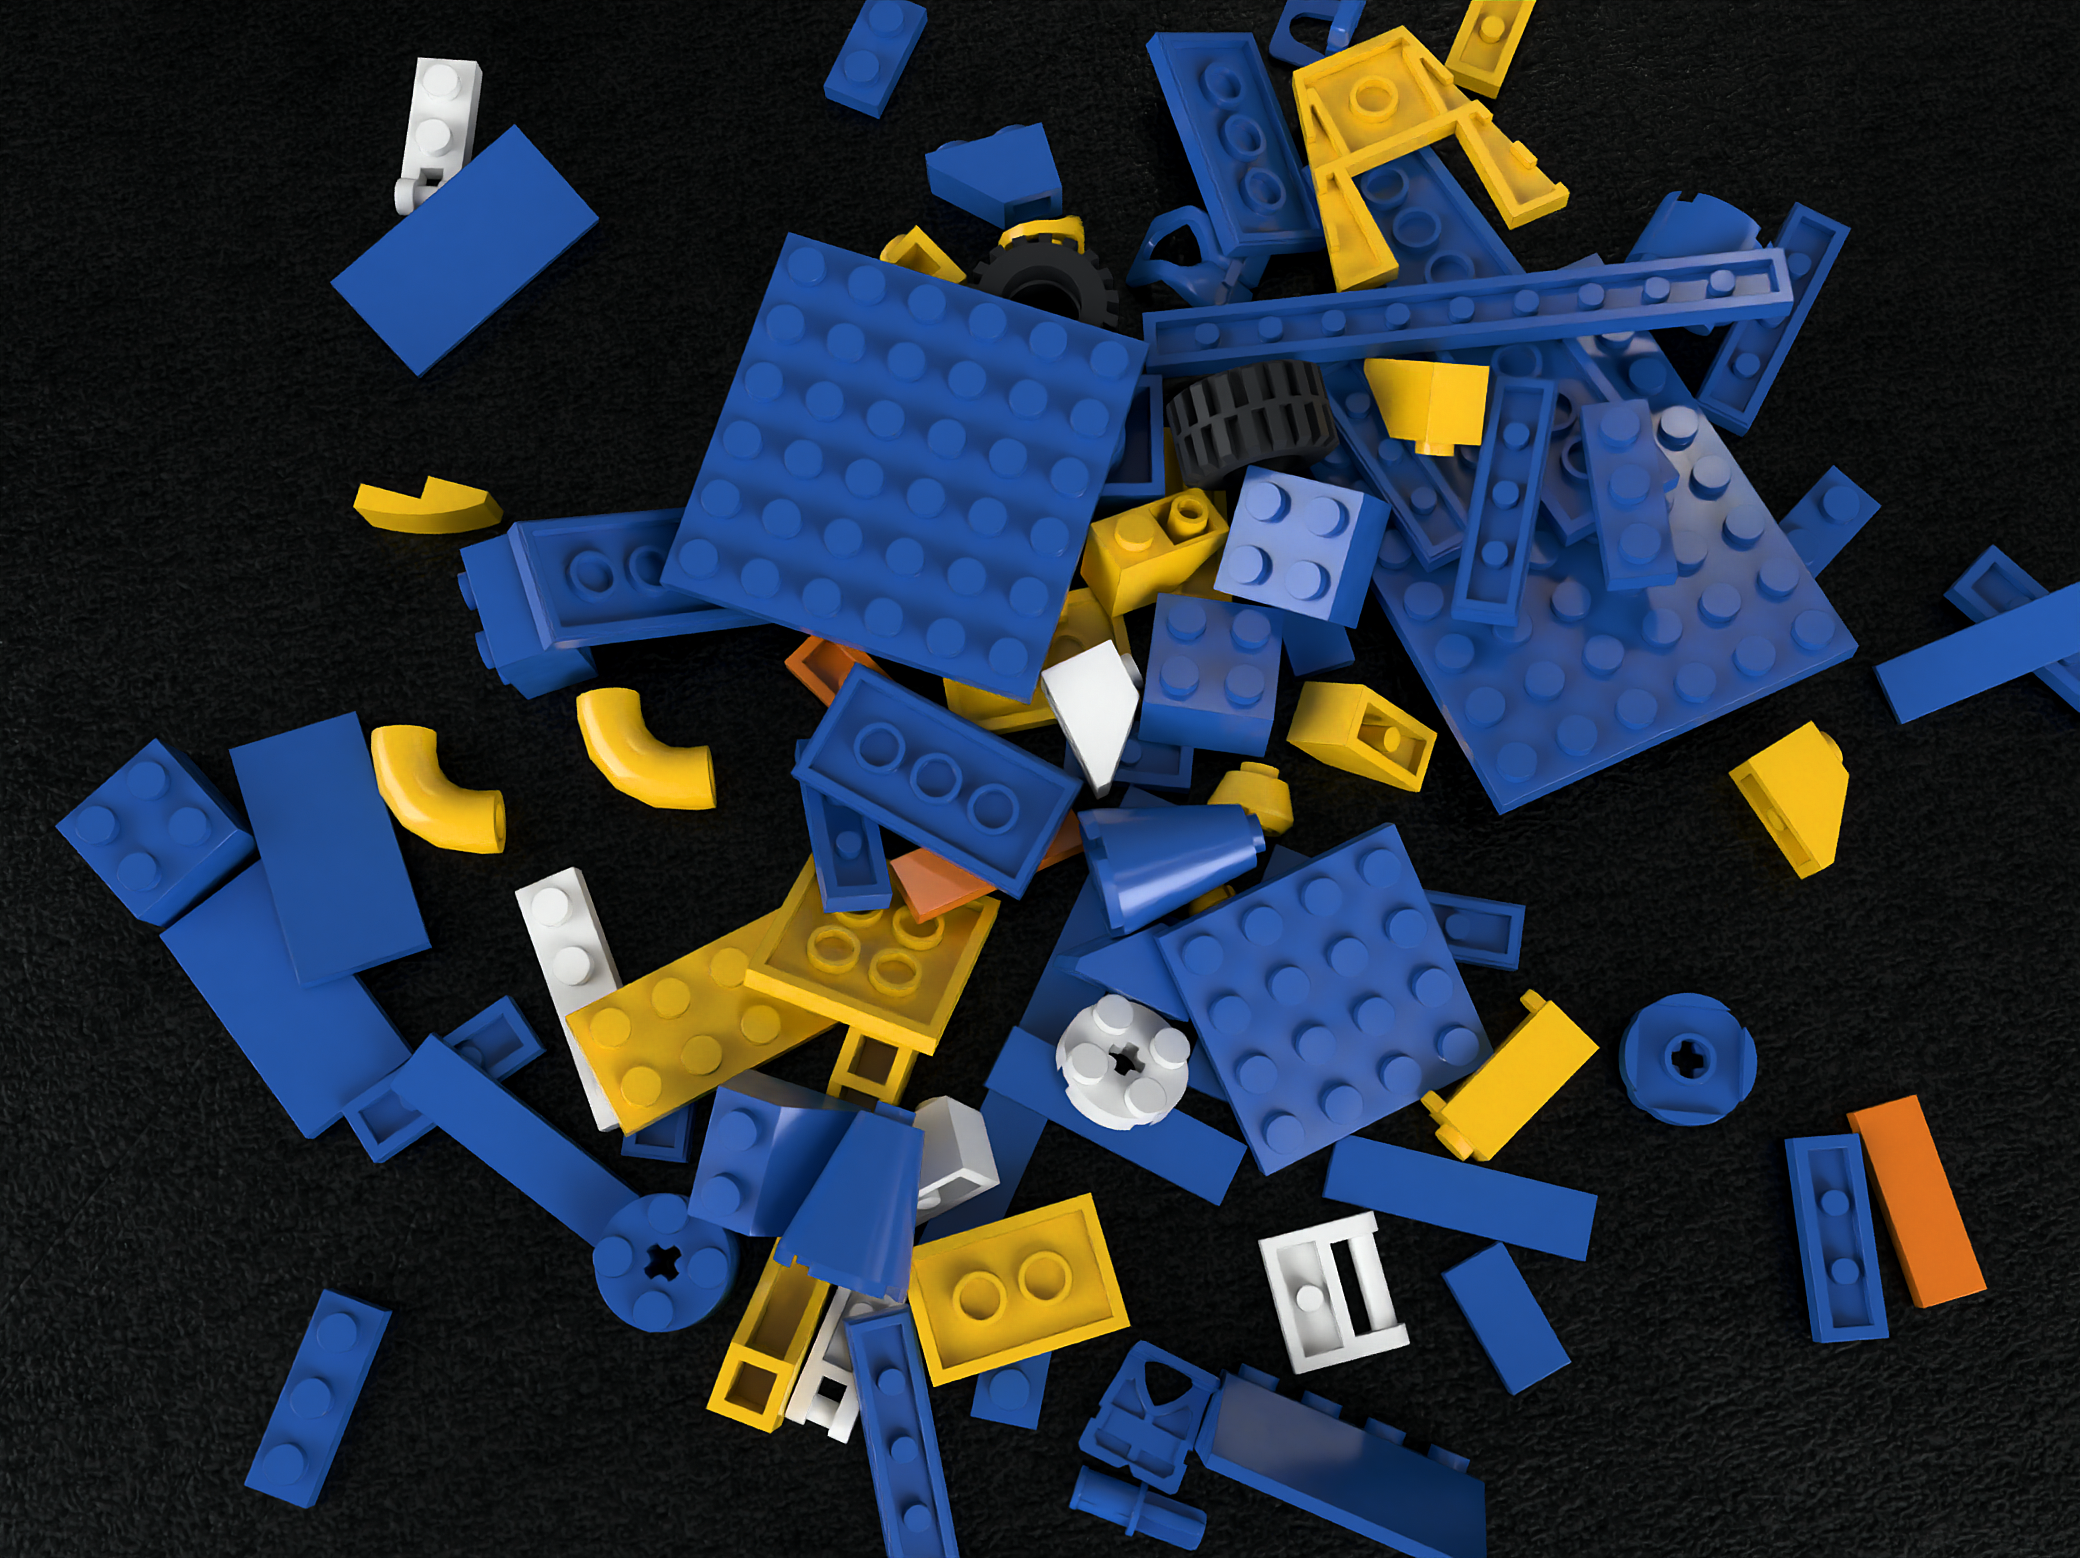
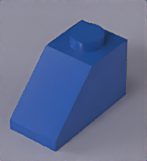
M1165 915L1161 923L1151 922L1127 936L1111 940L1107 933L1056 955L1052 967L1110 994L1120 995L1130 1002L1140 1004L1162 1018L1188 1022L1190 1018L1153 937L1154 934L1181 922L1182 920Z

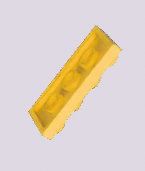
M780 908L565 1016V1022L626 1138L714 1092L720 1084L746 1069L755 1070L842 1024L840 1021L744 985L746 968Z

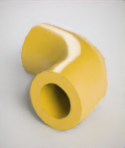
M602 688L582 693L576 697L578 722L589 758L616 789L655 808L684 810L716 808L715 776L708 745L691 748L670 747L658 741L645 726L641 713L640 694L635 690L627 688Z
M392 725L376 728L372 731L371 752L379 793L403 827L438 848L479 854L503 852L506 840V816L503 797L499 790L475 791L462 789L449 781L439 767L436 753L437 734L432 729L412 725Z

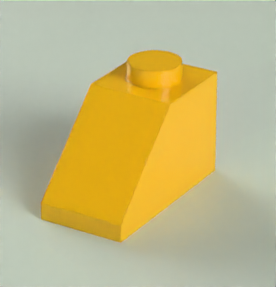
M1381 358L1364 359L1363 370L1390 438L1416 441L1415 453L1437 456H1454L1455 444L1481 445L1490 366Z
M1305 681L1286 740L1324 764L1407 791L1420 792L1437 733L1365 685Z
M1812 721L1729 772V775L1800 879L1821 871L1834 863L1849 773L1842 765L1843 756L1840 748L1827 733L1819 731Z

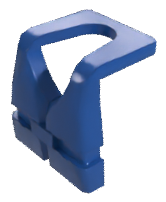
M1287 0L1269 45L1268 56L1303 68L1347 49L1355 28H1357L1366 0ZM1310 17L1333 21L1329 31L1325 56L1299 43L1292 37L1289 27L1296 19Z
M1193 205L1183 206L1157 216L1151 222L1126 277V284L1131 288H1137L1162 280L1193 308L1251 302L1253 293L1249 289L1258 287L1271 255L1225 258L1209 214ZM1186 224L1190 226L1197 239L1202 262L1187 267L1177 266L1165 260H1150L1153 249L1164 236Z
M1140 1340L1129 1350L1119 1372L1099 1402L1098 1406L1101 1409L1096 1418H1090L1078 1442L1080 1450L1116 1468L1129 1465L1133 1477L1167 1494H1174L1178 1491L1187 1465L1183 1463L1187 1451H1193L1209 1397L1212 1393L1219 1390L1221 1380L1195 1365L1146 1341ZM1159 1362L1180 1371L1192 1379V1388L1180 1398L1170 1403L1154 1406L1145 1382V1363Z

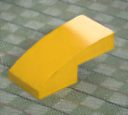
M428 476L421 499L361 484L353 506L373 527L416 534H446L481 529L500 523L504 513L488 491Z

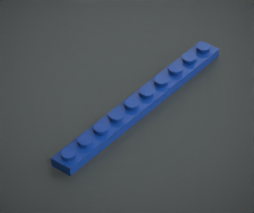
M1784 247L1146 312L1142 313L1144 342L1150 343L1146 359L1147 375L1162 374V379L1220 373L1236 367L1270 360L1292 359L1323 363L1782 317L1790 315L1794 304V296Z

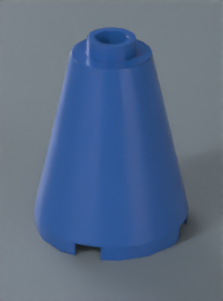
M1239 803L1095 808L1080 811L1077 815L1081 824H1078L1092 885L1094 891L1097 890L1101 902L1105 901L1106 908L1100 909L1111 940L1127 936L1250 871L1257 866L1256 853L1266 850L1265 839L1256 813L1245 815Z
M877 1101L874 1113L859 1110L777 1244L773 1260L790 1268L795 1254L798 1255L796 1263L809 1267L807 1273L809 1276L883 1299L886 1293L895 1302H904L910 1282L925 1138L924 1130L912 1127L917 1113L881 1101Z

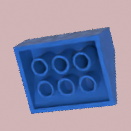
M1241 1364L1238 1374L1222 1368L1218 1377L1221 1380L1220 1388L1212 1393L1194 1444V1448L1206 1468L1415 1558H1487L1485 1483L1475 1476L1466 1473L1470 1463L1469 1459L1434 1444H1431L1427 1455L1419 1453L1402 1445L1406 1436L1405 1432L1371 1417L1367 1418L1364 1429L1339 1418L1342 1405L1307 1390H1304L1301 1401L1275 1391L1280 1380L1279 1378L1247 1364Z

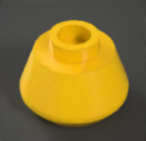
M1242 762L1240 771H1228L1207 803V805L1239 803L1245 815L1256 813L1264 836H1281L1293 826L1294 819L1289 786L1278 779L1279 770L1269 765Z

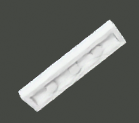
M572 866L515 891L596 1124L599 1131L609 1132L620 1127L572 1036L565 1022V1016L622 988L623 984L582 871Z

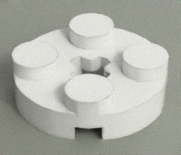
M1109 994L1102 997L1097 1004L1083 1009L1072 1020L1059 1040L1056 1050L1057 1071L1062 1066L1063 1075L1069 1084L1065 1090L1067 1096L1083 1115L1095 1123L1110 1129L1130 1130L1134 1125L1150 1123L1149 1126L1160 1122L1179 1102L1188 1082L1189 1070L1187 1059L1191 1049L1186 1036L1179 1030L1172 1028L1158 1014L1140 1004L1130 1002L1120 995ZM1109 1053L1125 1055L1132 1061L1136 1071L1130 1070L1125 1076L1119 1074L1114 1070L1117 1061Z

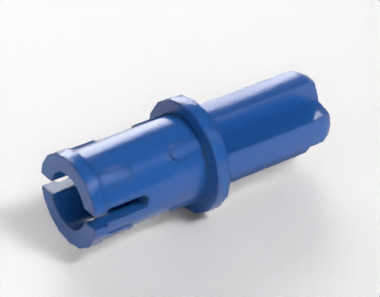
M1082 1465L1069 1504V1508L1074 1510L1077 1508L1125 1526V1534L1132 1537L1135 1530L1190 1551L1196 1550L1200 1544L1207 1520V1514L1203 1510L1147 1490L1149 1484L1141 1481L1138 1487L1091 1470L1085 1465Z

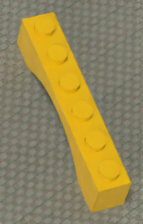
M850 1026L832 1072L826 1095L869 1108L871 1113H874L877 1101L899 1107L919 1051ZM777 1237L759 1283L730 1343L706 1407L710 1411L768 1433H772L782 1425L787 1407L794 1393L833 1287L831 1283L807 1275L809 1267L796 1263L798 1255L794 1254L790 1268L773 1260L777 1244L782 1237Z

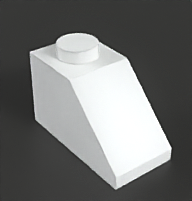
M1111 639L1040 672L1041 689L1096 799L1109 794L1138 710L1140 696L1137 690L1144 688L1142 676L1131 655L1125 653L1119 656Z
M946 1095L923 1101L916 1107L914 1112L917 1114L912 1127L925 1131L915 1227L1000 1184L982 1113Z

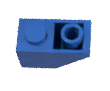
M1042 122L1026 127L1019 124L1010 125L1000 129L993 136L971 142L963 140L951 141L940 146L935 152L925 154L928 183L932 194L1003 230H1009L1018 224L1062 215V185Z

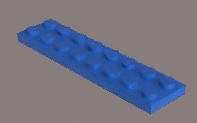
M1429 145L1351 177L1399 264L1398 278L1377 287V289L1526 273ZM1307 165L1301 168V173L1316 198L1310 166ZM1577 338L1424 352L1430 362L1490 366L1482 434L1484 432L1494 374L1560 380L1559 396L1538 511L1565 548L1597 531L1578 417L1581 405L1623 401V399ZM1655 442L1664 494L1677 488L1680 474Z

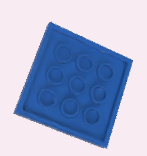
M1385 822L1153 935L1255 1162L1265 1176L1421 1099L1429 1090L1435 1092L1476 1071L1494 1053L1400 835L1393 823Z

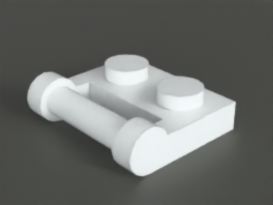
M1373 1211L1351 1215L1258 1240L1293 1373L1296 1375L1410 1344L1405 1323H1397L1372 1233L1378 1231ZM1346 1239L1372 1328L1370 1331L1355 1335L1330 1246V1243Z

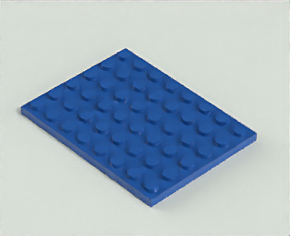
M1595 253L1557 270L1605 264L1599 255ZM1649 330L1576 338L1623 400L1648 399L1655 442L1680 474L1677 488L1664 494L1678 568L1675 585L1607 591L1597 531L1565 548L1538 511L1518 627L1454 620L1451 618V606L1460 557L1427 574L1390 517L1388 518L1369 587L1499 815L1852 658L1859 647ZM1424 352L1373 357L1430 362ZM1340 443L1334 451L1320 462L1304 469L1307 478L1310 480L1363 492L1375 497ZM1455 444L1454 456L1431 455V457L1469 510L1481 445Z

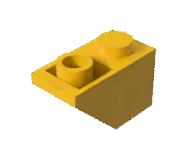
M1194 487L1091 523L1089 525L1080 574L1109 617L1114 618L1157 602L1158 592L1171 594L1227 541L1230 527L1203 490Z

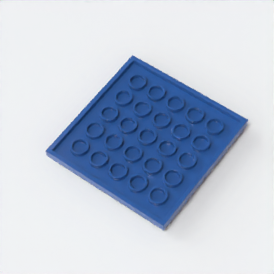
M788 232L659 582L664 588L1030 705L1088 535L1089 525L1092 523L1149 353L1150 343Z

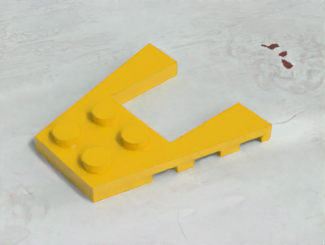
M1403 25L1293 71L1292 88L1337 293L1374 289L1398 278L1399 264L1351 177L1455 134L1509 230L1566 207L1570 194L1561 182L1555 185L1536 166L1538 159L1519 140L1512 143L1492 123L1493 114L1478 99L1470 101L1453 84L1454 75Z

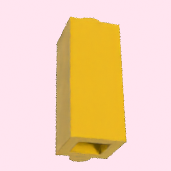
M1529 989L1520 998L1522 1004L1531 1013L1494 1049V1053L1476 1071L1470 1073L1444 1101L1432 1090H1429L1420 1099L1431 1112L1430 1116L1441 1126L1435 1132L1437 1138L1450 1152L1462 1161H1465L1469 1156L1476 1162L1489 1161L1599 1049L1551 1000L1546 1002L1532 989Z

